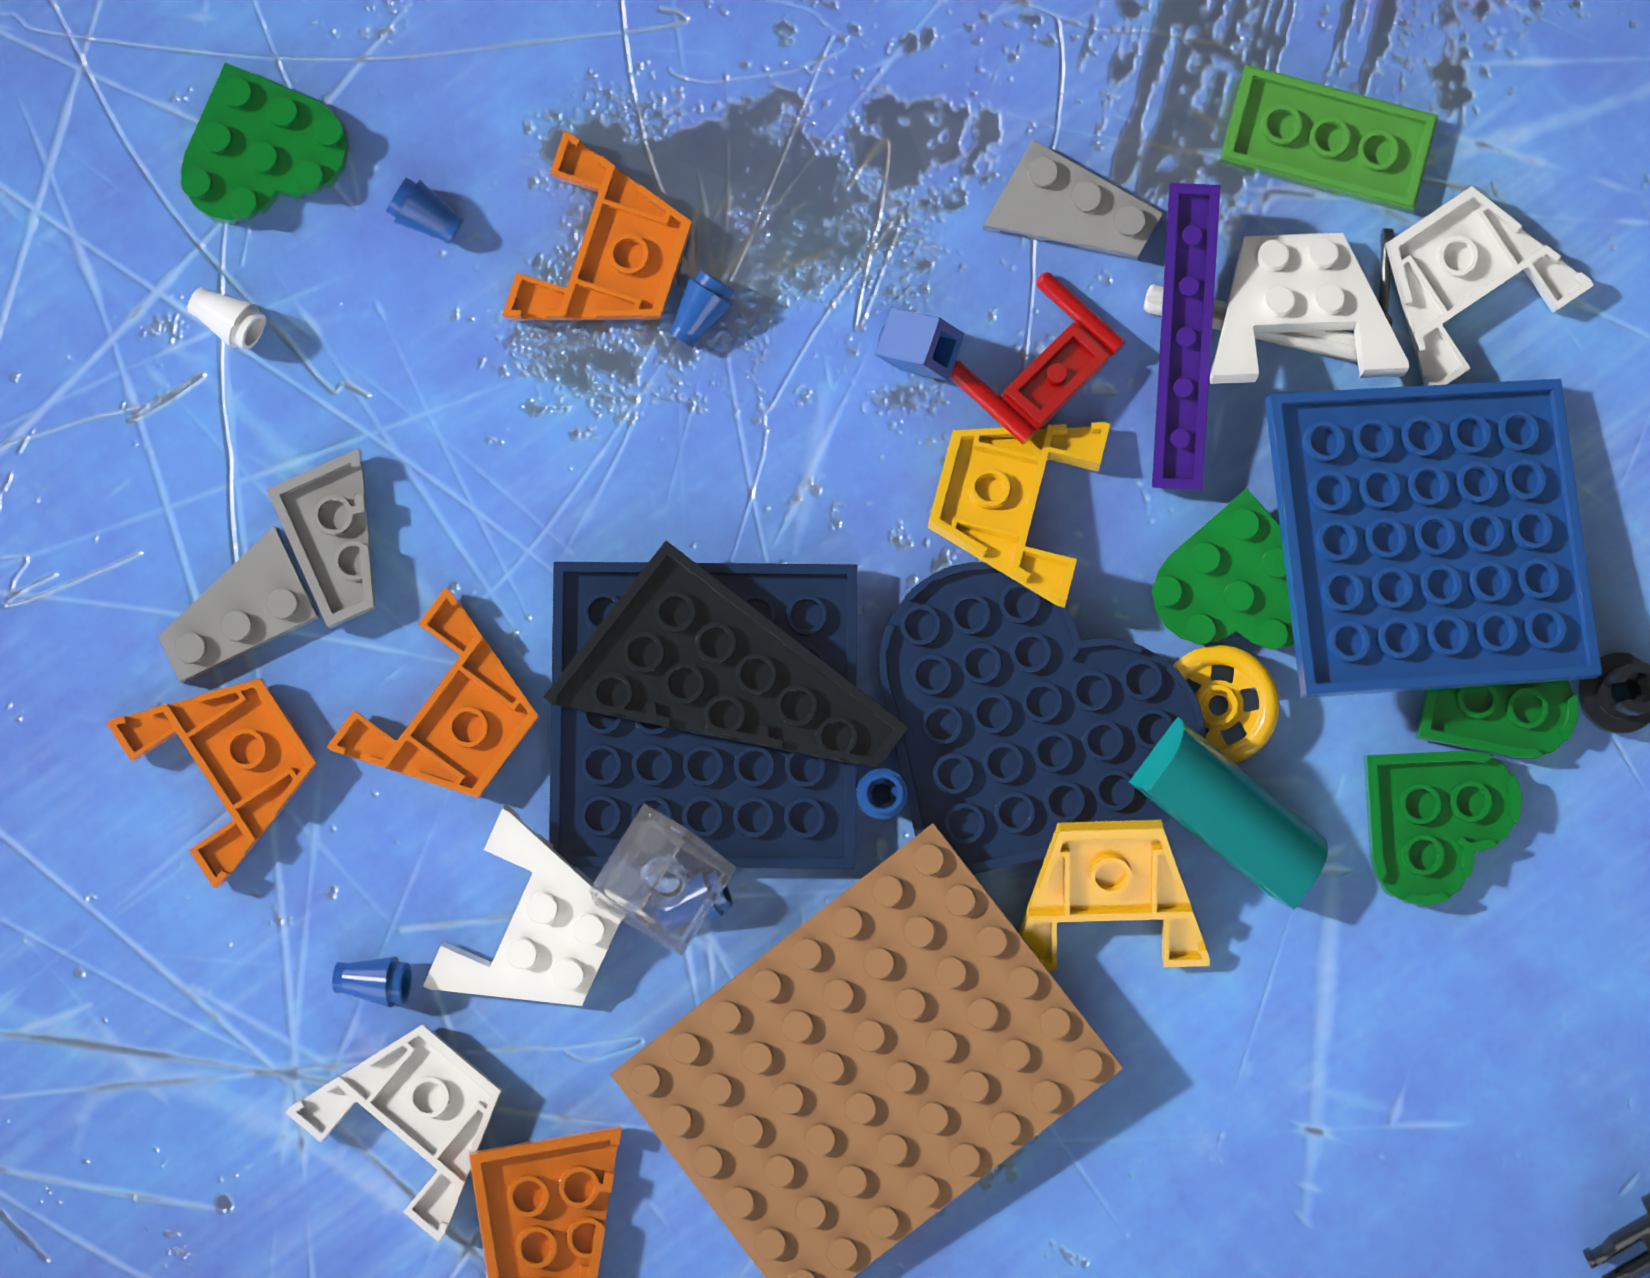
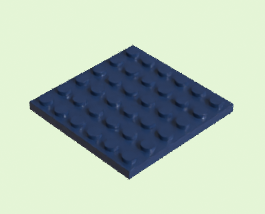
M553 562L552 685L648 562ZM696 563L856 686L857 564ZM551 704L549 842L553 845V849L573 867L855 869V764Z

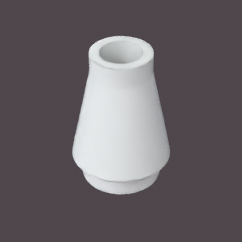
M200 287L193 293L187 307L188 313L197 317L232 349L240 347L244 350H249L260 339L266 324V317L259 312L256 304L215 293L205 287Z

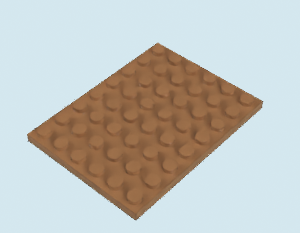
M932 823L610 1075L765 1278H853L1120 1072L1123 1066L937 826Z

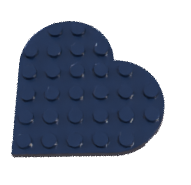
M985 562L958 564L940 570L922 580L909 591L897 607L883 635L879 664L887 711L909 727L895 745L901 775L907 785V802L915 837L934 823L973 874L1044 859L1058 823L1161 820L1163 824L1171 818L1165 811L1131 785L1129 781L1177 717L1181 718L1205 739L1206 731L1201 708L1193 690L1180 672L1159 655L1143 646L1124 640L1102 638L1080 641L1076 625L1066 606L1065 608L1056 606Z

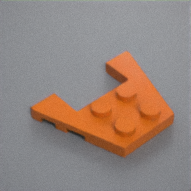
M564 131L550 176L551 178L597 192L598 196L567 287L564 288L516 272L502 316L511 321L662 319L693 226L692 221L643 185L637 184L619 171L606 158L601 155L599 156L582 144L581 140L573 134Z
M444 588L418 623V625L459 654V658L398 740H395L359 712L353 710L326 747L333 752L480 799L540 716L455 595L447 588Z
M261 678L197 695V697L180 702L153 707L136 714L120 716L106 722L130 761L136 762L178 734L233 818L232 822L189 849L213 888H219L227 881L319 764L266 682Z

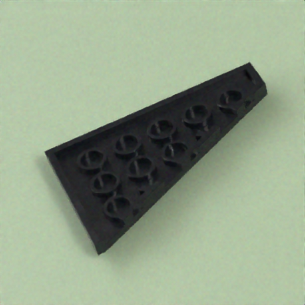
M667 540L543 697L555 706L875 769L881 765L909 728Z

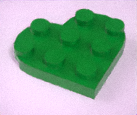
M225 62L185 150L180 170L181 188L195 208L213 221L231 225L239 224L238 221L250 220L261 212L264 214L269 211L279 195L301 199L304 198V195L318 193L326 186L328 188L333 186L345 170L349 147L346 142L345 129L333 111L317 100Z
M1246 488L1177 548L1159 568L1152 586L1155 610L1166 628L1179 638L1198 645L1218 642L1238 632L1251 643L1270 650L1290 647L1294 645L1280 524Z
M1568 680L1424 690L1415 738L1514 759L1539 758L1556 751L1564 741L1571 737L1578 720V697L1576 693L1572 692Z
M1469 750L1364 756L1370 860L1374 876L1385 894L1395 897L1403 903L1429 906L1445 902L1453 894L1461 890L1467 877H1470L1472 874L1475 852L1496 847L1500 841L1509 836L1513 826L1520 819L1522 795L1518 780L1514 775L1510 774L1503 763L1492 758L1493 756L1488 753Z

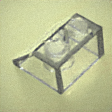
M643 804L593 883L589 893L596 906L683 956L735 872L736 867L689 829Z

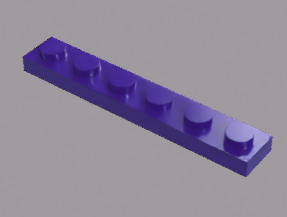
M1169 183L1152 488L1203 490L1221 185Z

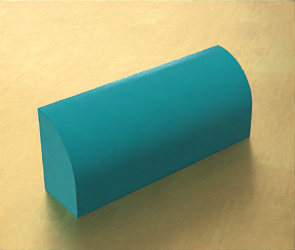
M1179 717L1176 718L1129 781L1137 790L1269 897L1293 910L1296 909L1323 870L1328 855V843L1325 837Z

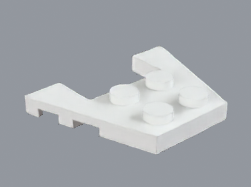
M1473 186L1385 244L1424 386L1448 384L1471 369L1444 329L1443 323L1520 271H1525L1551 312L1557 311L1594 286L1590 278L1582 272L1578 273L1560 259L1561 256L1548 245L1543 246L1521 228L1522 225Z
M1343 233L1244 236L1231 284L1224 322L1219 335L1216 356L1211 369L1210 384L1256 382L1259 375L1254 334L1353 330L1360 378L1405 376L1409 369L1408 360Z
M504 805L484 850L531 871V878L494 960L490 962L443 941L423 987L431 990L582 1006L625 910L580 869L574 868L540 833L537 835L520 819V815L515 810Z
M423 1024L324 1085L319 1090L295 1103L285 1113L321 1143L356 1102L370 1112L437 1169V1172L403 1213L439 1242L447 1232L471 1171L468 1152L479 1150L502 1089L428 1026Z

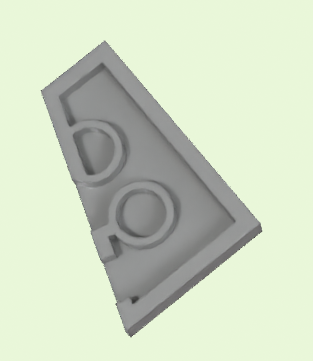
M1032 140L982 229L999 233L1000 231L1025 235L1029 239L1044 242L1045 240L1075 245L1080 249L1137 260L1163 213Z
M358 448L266 489L326 626L331 629L376 609L362 451Z
M273 526L172 622L158 638L178 681L185 683L320 617L278 529Z

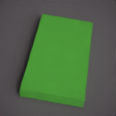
M1246 64L1241 76L1219 163L1412 214L1417 202L1439 115Z

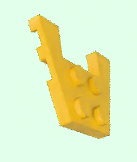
M1094 422L1091 423L1090 427L1067 428L1066 424L1048 425L1047 429L1037 430L1033 437L1024 445L1004 427L953 430L929 517L928 529L1056 606L1065 608L1077 559L1026 547L1025 545L1047 460L1099 472L1110 423Z
M1161 820L1065 822L1057 824L1018 931L1048 971L1057 970V923L1162 919V962L1164 967L1210 966V958Z

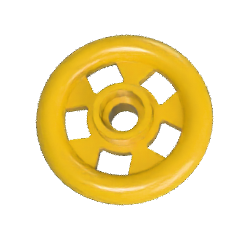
M1228 645L1204 646L1187 653L1175 662L1173 666L1185 680L1190 679L1201 685L1195 696L1201 708L1204 725L1209 729V732L1206 734V740L1235 764L1249 759L1260 751L1275 730L1280 708L1279 694L1275 681L1263 663L1252 654ZM1225 665L1235 668L1233 682L1229 683L1223 680L1212 681V666ZM1255 687L1259 698V710L1245 712L1244 700L1240 691ZM1216 696H1223L1228 701V710L1223 715H1214L1210 710V701ZM1241 722L1247 735L1241 740L1227 745L1221 731L1227 730Z

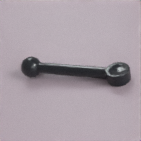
M1382 228L1380 239L1382 251L1379 304L1392 327V317L1388 314L1391 264L1385 244L1394 238V229Z

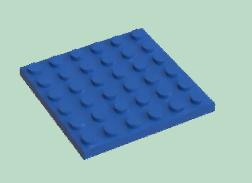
M1561 379L1271 393L1265 398L1301 698L1594 679L1602 675Z

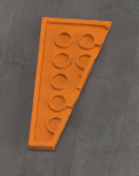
M620 1125L468 1152L488 1278L598 1277L608 1202L612 1191L616 1153L622 1130Z

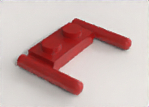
M1050 272L1040 274L1036 280V286L1075 323L1073 322L1004 390L1001 396L996 394L960 360L955 361L950 376L953 382L1022 445L1026 444L1038 429L1040 430L1126 343L1124 338Z

